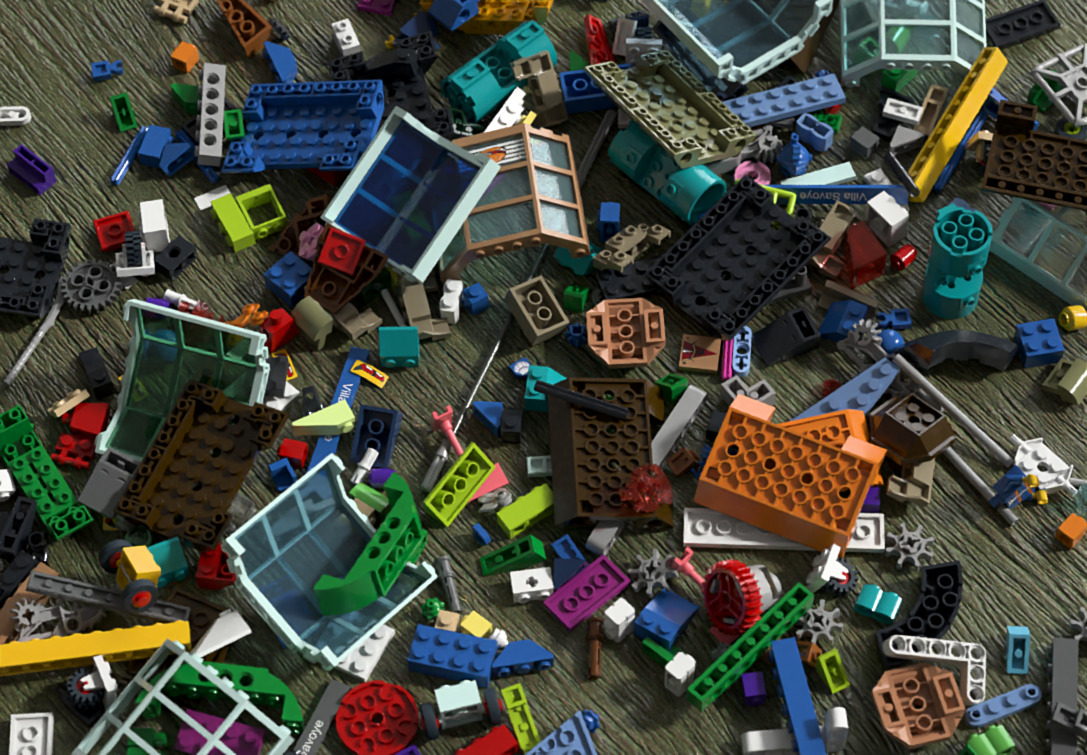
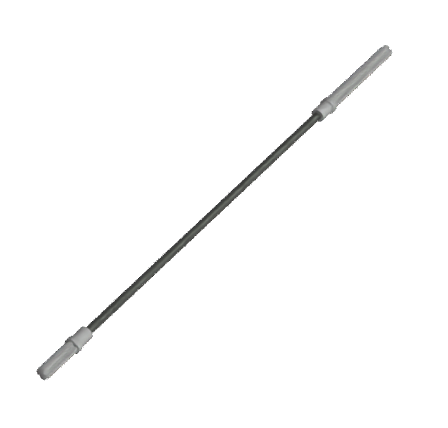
M611 109L607 111L577 171L580 189L585 183L586 176L616 117V111ZM572 183L568 188L569 193L565 199L566 202L570 203L574 198ZM561 207L551 230H558L568 209ZM543 244L525 282L534 279L550 244ZM511 310L453 425L452 431L455 436L515 317ZM448 438L442 441L434 455L435 458L421 484L423 491H431L444 463L449 458L453 447Z

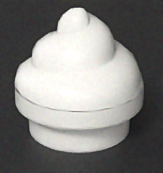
M495 628L488 637V639L498 642V648L508 645L507 636L502 629Z

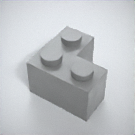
M735 375L721 384L720 397L729 407L738 394L770 406L775 404L776 392L765 379L748 388L738 375Z

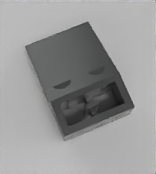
M108 447L98 461L77 502L112 520L116 515L113 510L138 469L140 462Z

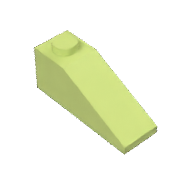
M343 400L292 422L295 436L340 435L356 428V422L346 400Z

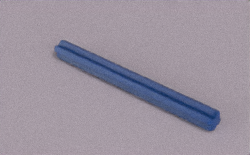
M983 110L979 111L932 187L933 191L937 193L942 191L967 151L965 150V143L980 131L987 120L988 113Z

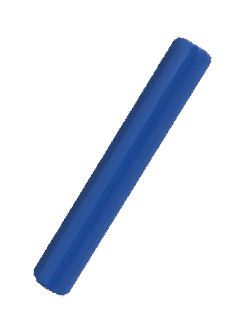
M142 126L110 178L112 184L119 185L139 152L148 127Z
M182 129L177 131L176 138L179 142L189 143L195 150L196 145L187 133ZM197 164L211 183L214 184L219 181V175L212 166Z

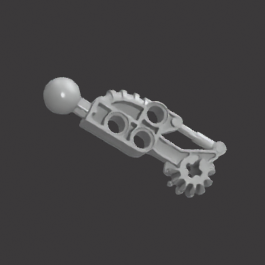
M766 124L761 129L753 130L758 138L754 142L749 143L736 156L703 165L716 175L736 170L743 160L751 157L757 159V162L763 161L764 164L766 162L772 164L774 160L777 161L776 156L780 155L783 149L781 140H778L777 136H772V126Z
M861 319L859 324L854 323L852 326L855 330H849L848 338L837 343L838 349L843 350L861 367V372H864L874 364H865L851 347L866 351L876 362L883 358L888 360L890 358L894 359L896 354L889 355L880 347L882 338L877 336V334H880L882 331L875 330L878 324L874 323L871 325L870 319L866 322ZM864 332L868 333L866 339H863ZM902 369L884 392L886 395H892V397H901L913 393L939 412L943 413L945 410L911 378L908 382L902 378L904 372Z
M117 582L114 587L109 588L122 591ZM22 598V606L20 603L15 602L14 605L18 609H10L11 613L16 614V616L10 617V621L17 620L13 625V628L19 632L17 642H26L31 639L42 640L53 636L63 637L85 631V628L91 629L94 624L101 623L100 620L107 616L106 610L71 602V609L66 611L62 607L64 601L62 599L57 601L56 606L44 608L41 602H37L33 606V598L29 599L28 605L26 599ZM26 609L27 612L32 613V616L29 617V621L27 618H23L22 614H25ZM59 618L53 631L29 635L42 622ZM70 619H74L77 623L73 631L67 627V622Z

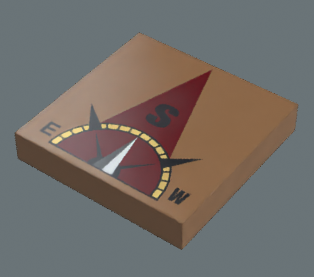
M683 334L679 370L717 374L721 340L714 337Z

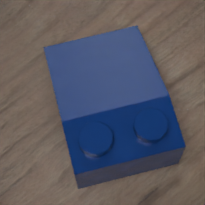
M663 589L643 609L634 622V635L643 640L648 636L670 652L698 611L699 606L672 591L666 592Z

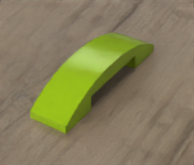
M521 683L501 689V694L523 755H525L538 745L541 740L530 714Z

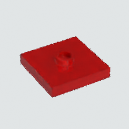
M129 211L93 220L102 253L122 248V244H126L125 232L135 231Z
M330 227L317 263L353 276L366 240Z

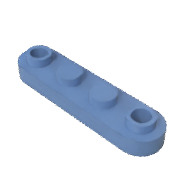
M1028 684L972 706L965 713V723L970 728L978 729L1036 706L1042 696L1041 690L1036 685ZM1028 692H1033L1035 695L1031 696ZM977 714L979 717L975 718L972 715Z

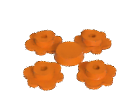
M249 303L243 307L239 317L231 322L226 321L224 323L239 328H244L249 323L252 327L259 326L268 318V312L266 310L257 312L260 305L258 303ZM222 331L223 336L230 334V338L227 339L228 344H235L244 338L241 335Z

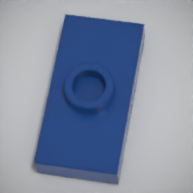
M568 534L551 544L558 558L584 559Z

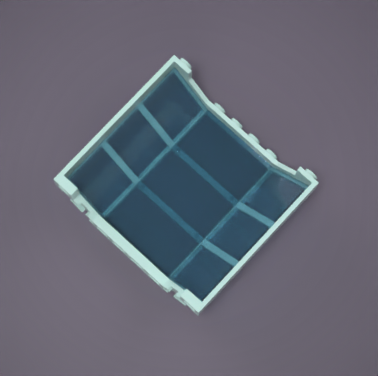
M641 0L718 78L722 79L724 77L729 81H739L741 84H746L800 52L804 47L802 43L808 36L812 37L820 27L819 21L824 15L828 16L830 14L833 0Z
M333 453L220 545L222 551L226 552L229 556L227 564L230 572L235 573L237 577L235 585L241 594L289 650L294 653L297 651L302 652L303 657L314 664L318 661L323 665V669L328 672L438 577L435 574L434 568L425 561L419 566L408 562L385 597H380L364 608L351 613L323 616L313 591L316 582L320 580L323 574L344 580L346 574L355 565L357 558L361 556L366 545L372 540L377 530L370 524L369 518L357 509L356 503L346 496L339 475L345 467L342 461L337 456H334Z

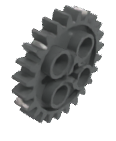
M92 259L91 263L84 260L83 265L77 262V268L71 266L72 272H65L67 277H62L61 293L65 303H68L69 308L74 307V311L80 309L82 314L86 310H88L89 314L92 313V310L99 313L100 308L106 311V305L112 307V301L117 302V296L121 295L120 290L123 289L122 279L117 277L115 266H110L108 261L103 265L102 259L98 263H95L94 259Z

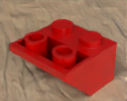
M218 543L214 551L201 552L196 573L199 588L220 590L235 584L237 577L235 573L230 572L227 564L229 556L226 552L222 551L220 546L222 543Z

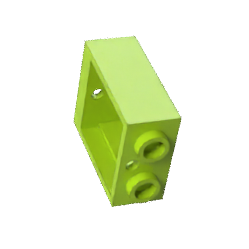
M270 184L236 196L237 205L253 231L255 240L275 232H280L288 226L287 217ZM271 202L278 218L254 226L247 210Z

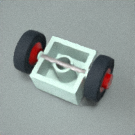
M475 680L462 681L458 685L453 686L445 685L435 690L438 717L431 703L420 705L422 717L419 718L421 729H425L428 741L439 739V723H441L443 730L483 720L482 713L484 711L488 716L491 726L501 724V711H503L501 699H497L495 689L488 688L483 690V705H481Z

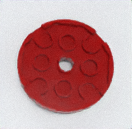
M382 680L365 682L351 689L341 700L338 712L336 713V728L339 738L344 746L355 755H395L411 744L419 726L418 708L410 693L397 684L385 683ZM375 716L383 718L380 725L372 722Z

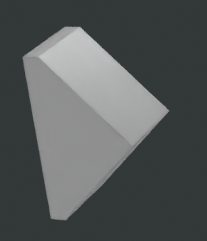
M898 125L890 144L889 153L891 152L898 156L923 147L924 134Z

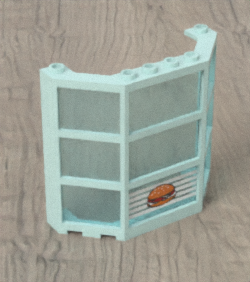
M840 0L841 86L848 88L859 87L860 77L878 69L954 70L966 77L980 52L986 47L984 0Z

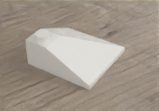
M230 609L219 613L220 618L214 621L190 652V655L193 653L199 657L207 655L251 633V630L237 610L232 612Z

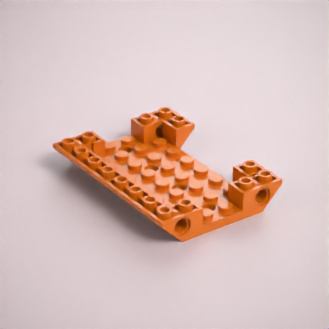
M738 394L728 409L703 468L693 502L820 552L835 544L841 547L837 558H843L857 525L860 510L870 486H873L887 450L852 436L848 437L841 449L771 423L775 407ZM731 446L739 448L738 453L734 456L729 455L727 452ZM766 461H775V468L772 470L766 469L764 467ZM804 475H812L813 481L810 484H804L802 482ZM842 489H849L851 495L844 499L840 497L839 493Z

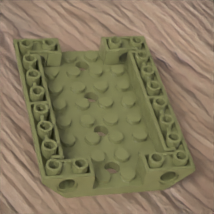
M667 50L639 55L636 66L621 70L613 61L584 67V71L591 81L681 169L736 156L756 137V134L749 126L743 123L737 115Z

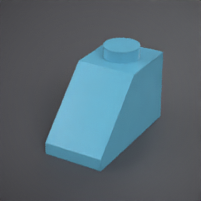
M1007 626V673L1028 674L1030 632L1028 627Z

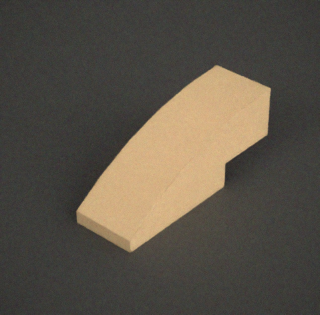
M931 84L922 105L923 112L918 126L915 125L913 130L927 136L931 135L948 97V88Z

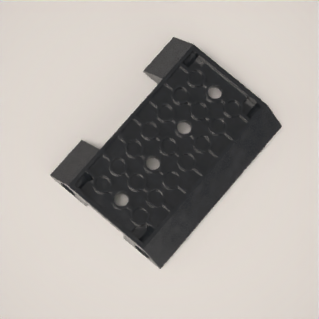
M431 31L397 41L398 48L416 50L420 61L416 77L365 74L364 71L368 60L366 61L362 51L328 61L332 81H382L384 111L377 133L395 106L412 115L426 128L448 141L454 138L455 131L450 109L445 107L435 111L432 110L425 74L437 59ZM403 125L384 154L401 165L441 153V150ZM407 145L404 149H399L401 146ZM380 159L371 173L392 166Z
M34 218L29 232L32 242L0 237V271L4 269L9 270L5 274H0V312L41 318L49 313L58 286V280L61 277L69 252L70 223ZM40 274L45 275V277L40 280L36 279V277Z

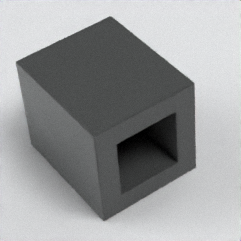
M862 126L858 131L855 130L851 134L849 148L867 160L878 149L880 138Z

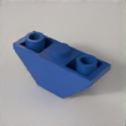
M267 41L263 42L264 50H262L264 59L270 62L268 65L271 73L276 75V83H292L298 70L296 60L290 48Z
M530 639L509 642L492 664L493 676L506 677L512 673L525 674L531 670H548L550 667H554V656L551 652Z

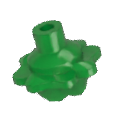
M428 598L421 605L423 610L421 611L422 616H426L428 620L437 619L439 610H444V603L440 602L438 598L433 600Z

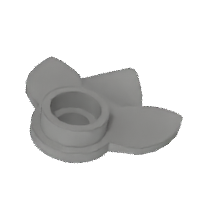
M498 488L493 493L483 494L477 500L478 503L483 504L478 512H487L496 506L499 508L507 506L512 501L510 491H507L505 488Z

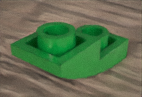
M823 109L807 112V114L814 116L818 122L829 125L834 133L838 134L842 122L841 115L824 114Z

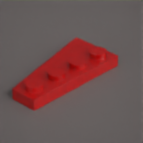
M588 14L584 18L590 64L595 65L609 61L616 63L601 20Z

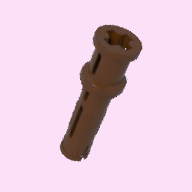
M590 617L586 619V624L588 625L586 641L589 646L587 677L597 680L601 678V643L604 640V635H602L604 619Z

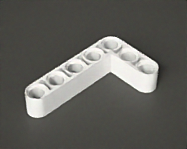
M895 635L883 643V651L889 657L961 665L960 696L963 704L969 707L984 700L986 652L983 646L974 643ZM892 642L897 644L898 650L893 649ZM912 644L916 645L917 653L912 650ZM931 646L936 648L937 655L932 653ZM951 648L956 651V657L951 654ZM971 650L975 652L976 659L972 658ZM970 671H973L975 673V680L971 678ZM970 691L975 694V700L971 699Z
M841 707L829 709L826 713L824 726H819L826 753L843 750L848 735L845 709ZM787 729L752 731L741 735L743 755H797V753L792 751L791 740L793 738L792 734H788Z

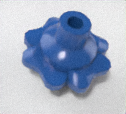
M584 709L582 717L588 732L594 734L596 729L600 727L598 723L599 716L594 714L592 710L587 711Z

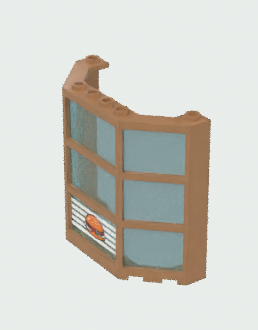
M522 123L451 141L475 156L478 152L484 154L501 168L438 260L440 280L443 286L448 279L462 281L459 274L472 260H480L510 251H519L531 246L536 247L544 243L569 249L572 259L591 255L573 147L569 135H555L551 130L544 128L538 130L531 128L530 124ZM447 154L428 181V184L459 201L478 171ZM428 166V168L426 169V174L431 168V166ZM429 191L434 235H436L455 206Z

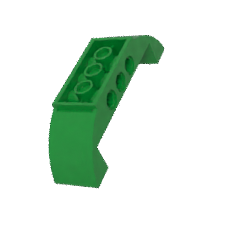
M20 404L0 414V455L7 468L10 469L13 479L25 498L38 502L35 514L53 540L58 542L93 523V518L84 505L81 506L77 502L71 489L33 432L29 418Z
M395 472L392 473L384 484L391 512L386 515L384 522L376 530L374 537L366 545L361 556L357 558L355 565L346 574L345 579L342 580L323 574L320 580L316 582L313 591L323 616L351 613L364 608L380 597H385L422 542L423 535L420 517L411 491L403 478Z
M186 661L179 666L159 691L162 695L167 693L168 696L172 697L187 695L191 699L205 697L210 701L218 702L222 699L228 700V702L233 704H239ZM206 661L201 663L206 668L210 665L219 673L216 676L221 680L225 677L234 684L232 689L236 692L240 689L249 696L247 701L253 706L266 704L275 709H281L283 706V726L291 731V735L303 733V717L295 696L282 681L271 675L267 668ZM167 670L154 677L149 684L154 687ZM144 688L136 700L137 706L149 693ZM154 697L141 712L142 716L145 718L160 717L162 702Z

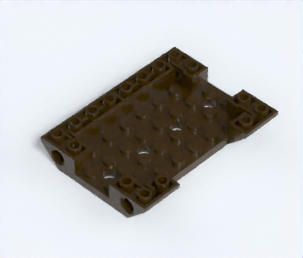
M567 378L553 384L629 410L626 420L547 395L555 527L594 528L596 520L633 521L634 528H673L671 491L654 482L650 424L663 425L665 423L663 389L647 379ZM610 394L613 396V399L606 400L603 395ZM612 428L616 431V433L608 434L606 432V429ZM611 462L616 463L618 468L612 469L608 464ZM616 497L620 499L621 503L614 504L610 499Z
M189 379L114 508V513L142 530L166 539L178 537L180 544L203 553L214 551L233 518V514L227 512L259 453L271 449L290 416L289 413L257 402L254 403L253 407L227 398L220 389ZM240 419L237 424L231 425L232 420ZM221 451L219 457L212 458L215 452ZM202 484V488L200 490L193 491L196 485ZM178 518H183L181 524L174 525Z

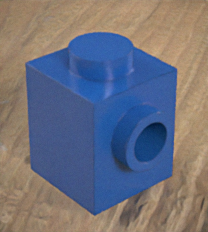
M479 282L462 290V304L469 310L472 316L489 308L488 295Z

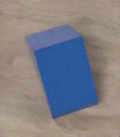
M189 143L166 144L159 166L171 177L195 158V150Z
M474 401L472 403L473 414L499 438L501 436L503 403Z

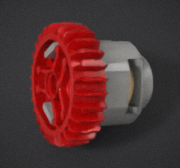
M734 559L720 561L712 565L707 570V575L704 576L706 581L702 582L704 589L701 590L704 593L702 599L705 601L703 607L707 609L706 615H710L709 621L714 622V627L718 628L719 632H724L725 635L730 636L745 634L780 601L782 595L778 578L769 572L767 567L759 564L746 567L745 563Z

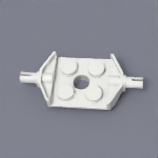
M1015 434L1009 438V441L1017 447V454L1013 465H1017L1026 476L1033 474L1038 477V488L1040 490H1044L1047 494L1065 490L1072 497L1078 493V490L1069 482L1073 465L1069 467L1042 443L1043 438L1025 442L1021 441ZM1044 466L1047 468V471L1041 472L1037 467Z

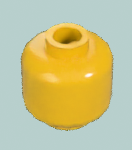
M1081 305L1065 307L1059 315L1060 325L1067 331L1085 328L1087 325V311Z

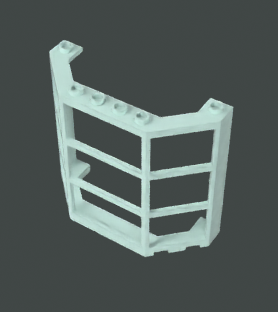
M167 638L71 755H86L112 723L119 729L98 755H107L124 733L150 755H161L129 729L154 697L208 739V742L197 755H207L214 745L226 755H236L219 739L244 708L280 737L267 755H283L294 740L289 736L290 730L282 724L280 727L277 726L247 701L249 698L247 694L240 689L236 692L232 689L234 684L225 677L222 680L216 675L219 672L212 666L208 665L206 668L202 665L203 659L197 654L193 653L190 655L183 650L185 647L177 640L172 642ZM172 651L179 655L154 687L147 683L148 679ZM184 660L239 703L213 735L159 692ZM143 687L149 693L127 720L122 723L117 717Z

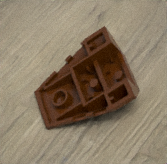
M327 223L317 240V251L313 257V267L311 273H309L304 297L310 295L320 306L337 314L381 273L389 256L365 245L353 276L317 263L330 227L338 229Z

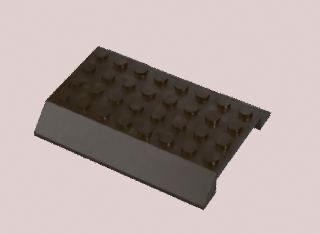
M1001 99L981 191L1087 211V141L1034 131L1033 127L1038 106Z

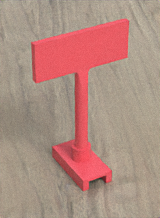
M448 405L444 414L438 416L436 411L432 413L430 426L433 432L441 429L442 433L446 434L459 458L463 450L452 431L453 410ZM499 463L494 464L496 468L468 503L478 499L483 494L493 492L509 484Z
M687 547L680 559L677 557L674 559L669 570L676 569L678 574L682 572L686 577L689 576L701 589H704L702 582L705 580L694 571L695 568L689 563L694 552ZM714 626L709 630L726 648L739 636L725 635L724 632H719L718 628Z

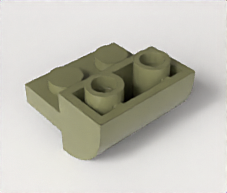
M309 295L295 306L291 317L295 321L300 333L319 351L325 346L326 335L332 332L333 318L331 314L327 313Z
M1061 358L1042 384L1043 390L1058 394L1062 401L1079 406L1087 394V363L1078 358L1074 362Z

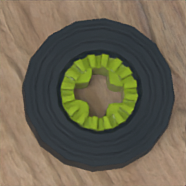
M1064 116L1058 120L1055 134L1086 140L1087 124L1078 128L1073 127V124Z

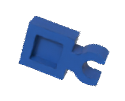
M109 60L91 63L94 82L112 79L111 74L123 75V68H118L123 67L122 61L117 60L112 64H109Z
M909 308L890 309L889 314L884 312L877 313V319L884 320L878 323V328H886L888 325H891L893 330L911 328L912 326Z

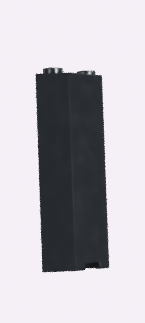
M689 10L680 13L691 25L699 21L695 14ZM660 19L652 27L659 39H662V43L671 55L681 62L721 102L739 98L749 90L746 84H741L739 81L733 82L724 77L722 79L718 78ZM704 26L696 29L715 49L719 48Z

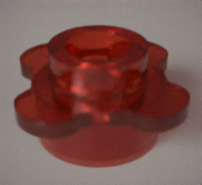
M834 379L825 380L823 382L824 390L821 392L822 396L827 397L840 388L842 384Z

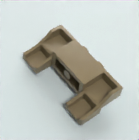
M548 50L540 51L510 63L515 81L527 77L536 110L533 112L537 115L531 125H535V128L537 126L546 128L569 119Z
M836 201L825 220L822 219L818 225V228L829 235L831 240L808 263L819 268V273L836 280L844 267V262L838 260L833 255L847 234L861 239L869 227V221L855 214L848 205Z
M643 222L636 227L629 225L605 242V249L593 257V266L601 271L610 268L623 272V267L629 263L634 264V258L647 249V242L660 245V240L665 237H671V231L657 223L652 227Z
M430 272L422 284L417 281L410 282L403 277L404 273L402 275L397 274L401 296H398L400 307L405 309L402 312L404 323L408 322L409 327L418 326L419 340L432 337V341L451 337L447 318L431 319L426 293L438 291L434 272Z
M350 302L337 314L323 308L333 318L332 328H337L341 333L345 332L352 340L359 337L365 331L369 334L383 323L382 319L378 318L371 308L358 314V310Z
M935 458L929 462L903 465L901 478L894 475L888 477L886 494L900 502L908 500L921 508L930 504Z

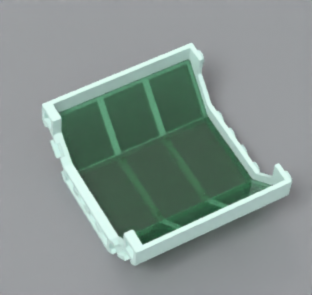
M128 300L123 306L122 313L124 314L123 320L131 321L133 337L129 341V356L125 359L126 370L121 378L122 389L117 397L118 408L107 430L97 435L94 443L96 446L95 452L104 454L108 447H111L141 463L189 379L220 389L227 398L252 407L255 402L262 404L270 371V365L265 361L269 357L268 347L264 346V342L267 340L266 335L140 300ZM240 419L232 420L231 425L237 424ZM221 451L215 452L212 458L219 457Z

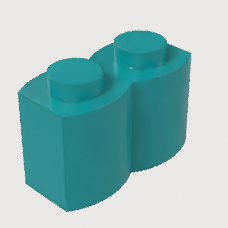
M864 584L854 610L859 614L874 618L884 624L892 625L901 606L902 599L894 592H883L874 584Z

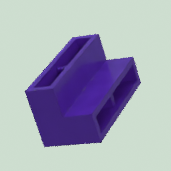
M21 144L13 151L15 158L7 164L9 172L38 195L43 194L57 182L53 168Z

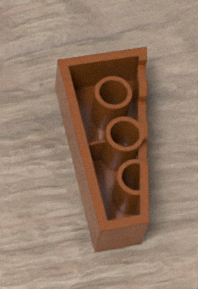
M216 0L220 11L248 59L264 48L263 42H271L276 38L272 26L244 0Z

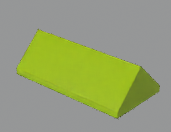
M474 442L469 444L423 501V510L445 527L452 523L496 468Z

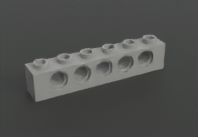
M204 63L203 70H199L198 80L202 82L201 85H198V95L201 96V100L197 101V111H200V115H197L196 126H199V130H196L195 141H198V146H195L194 157H197V164L218 167L220 165L226 65Z

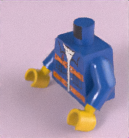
M1014 465L993 485L996 495L988 502L997 510L1004 503L1009 509H1012L1023 500L1032 501L1037 499V504L1039 505L1047 504L1048 500L1047 493L1044 490L1034 493L1036 491L1034 488L1039 486L1038 477L1033 474L1026 476L1017 465Z

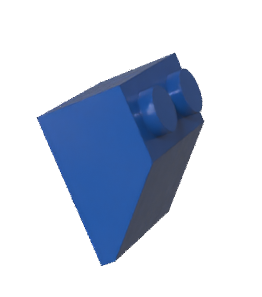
M851 300L831 302L819 330L821 337L837 343L848 338V331L855 330L852 325L854 323L859 324L861 319L866 320L868 306Z

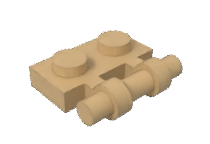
M159 0L162 6H155L153 12L158 13L159 16L164 18L169 17L177 23H186L188 18L183 16V14L191 15L199 1ZM173 8L176 9V11L172 12L169 9Z
M86 389L71 391L66 395L67 397L53 403L47 412L50 416L57 418L90 396Z

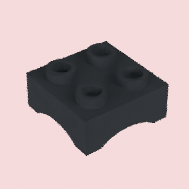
M249 354L248 361L256 363L255 356ZM287 356L268 357L265 361L270 365V371L264 396L284 397L289 366ZM247 367L244 382L245 395H251L256 369Z

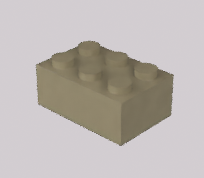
M542 275L510 288L504 298L532 346L563 333L570 323Z

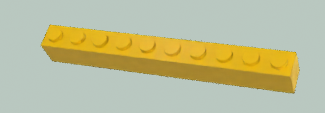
M984 47L907 172L920 189V194L917 197H911L908 193V200L910 202H924L1007 65L1008 61L998 47Z
M178 620L168 624L156 623L152 626H134L129 629L115 628L105 632L75 633L70 636H53L42 640L12 641L8 644L0 645V676L93 665V658L102 655L104 662L107 661L108 663L149 658L154 655L167 638L172 642L177 640L185 647L183 650L188 653L192 651L189 622Z

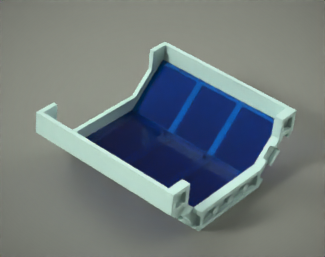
M395 106L320 218L326 222L325 226L329 223L343 232L366 240L365 245L389 256L385 264L386 267L390 268L393 266L392 270L397 274L402 275L404 273L403 277L410 282L417 281L422 284L501 167L484 154L478 152L475 156L437 133L432 132L408 112Z

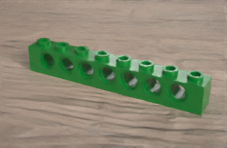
M800 582L797 583L761 620L757 621L687 688L686 700L702 713L770 647L771 641L778 640L813 606L814 594Z

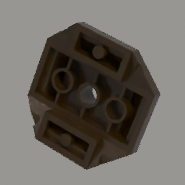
M913 393L901 397L893 396L871 412L868 419L870 444L886 449L885 455L899 465L929 462L954 444L956 438L946 416Z

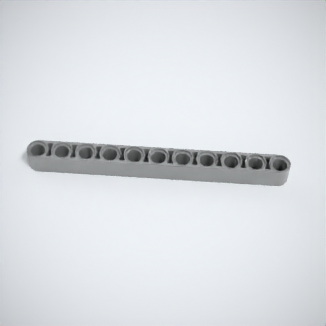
M693 385L687 388L651 443L654 481L707 401L708 393ZM615 497L612 503L620 504L621 501ZM600 520L589 536L585 548L600 556L606 555L628 521Z

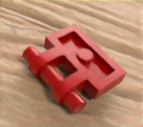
M62 432L55 447L56 452L60 454L52 453L51 460L62 466L66 464L74 466L75 469L79 470L81 468L89 469L90 462L85 461V459H94L96 454L95 439Z

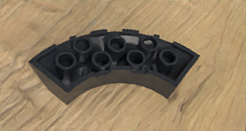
M949 330L907 341L896 348L894 354H900L904 359L927 370L936 364L942 363L944 359L951 358L953 361L979 359V363L1004 371L1019 355V348L1017 344L990 334L965 330Z
M960 560L920 567L918 576L920 596L914 608L903 621L875 631L873 642L878 660L885 669L913 660L887 656L882 648L883 643L887 639L895 635L941 640L948 632L956 618L962 599L963 573ZM892 642L893 649L898 650L897 644ZM912 644V650L917 653L916 645Z

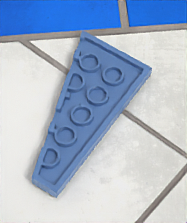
M883 358L791 421L845 409L860 410L866 416L900 373L901 368L887 358Z
M579 710L525 755H597Z

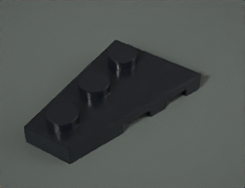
M881 86L873 133L890 142L902 121L882 116L887 99L891 98L909 104H914V99Z

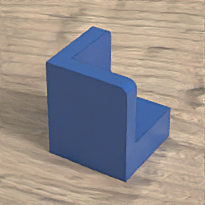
M287 458L268 465L270 475L280 493L286 491L297 482L296 475Z

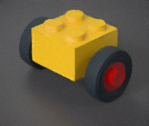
M114 540L106 544L99 553V564L107 573L117 574L116 581L122 590L121 601L125 609L131 613H142L149 610L158 600L157 582L161 576L160 567L155 563L152 554L149 553L145 545L132 547L125 540Z

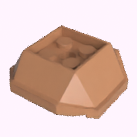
M643 298L603 300L596 307L586 312L588 349L609 369L647 367L666 344L663 309Z
M926 662L885 671L872 691V697L884 732L909 749L950 740L965 712V707L952 672L945 669L942 670ZM913 705H919L921 709H915Z

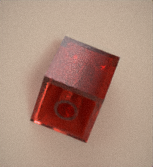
M864 221L850 225L847 228L844 252L849 284L853 290L884 275L887 252Z

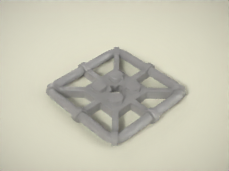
M1084 44L1064 53H1057L1053 58L1031 69V76L1047 94L1048 100L1056 105L1065 118L1073 124V127L1077 128L1087 124V116L1081 119L1082 106L1087 102V44ZM1081 53V65L1073 68L1067 59ZM1055 64H1060L1066 72L1060 74L1046 69ZM1043 78L1059 82L1064 89L1054 93ZM1069 94L1076 103L1075 117L1060 98Z

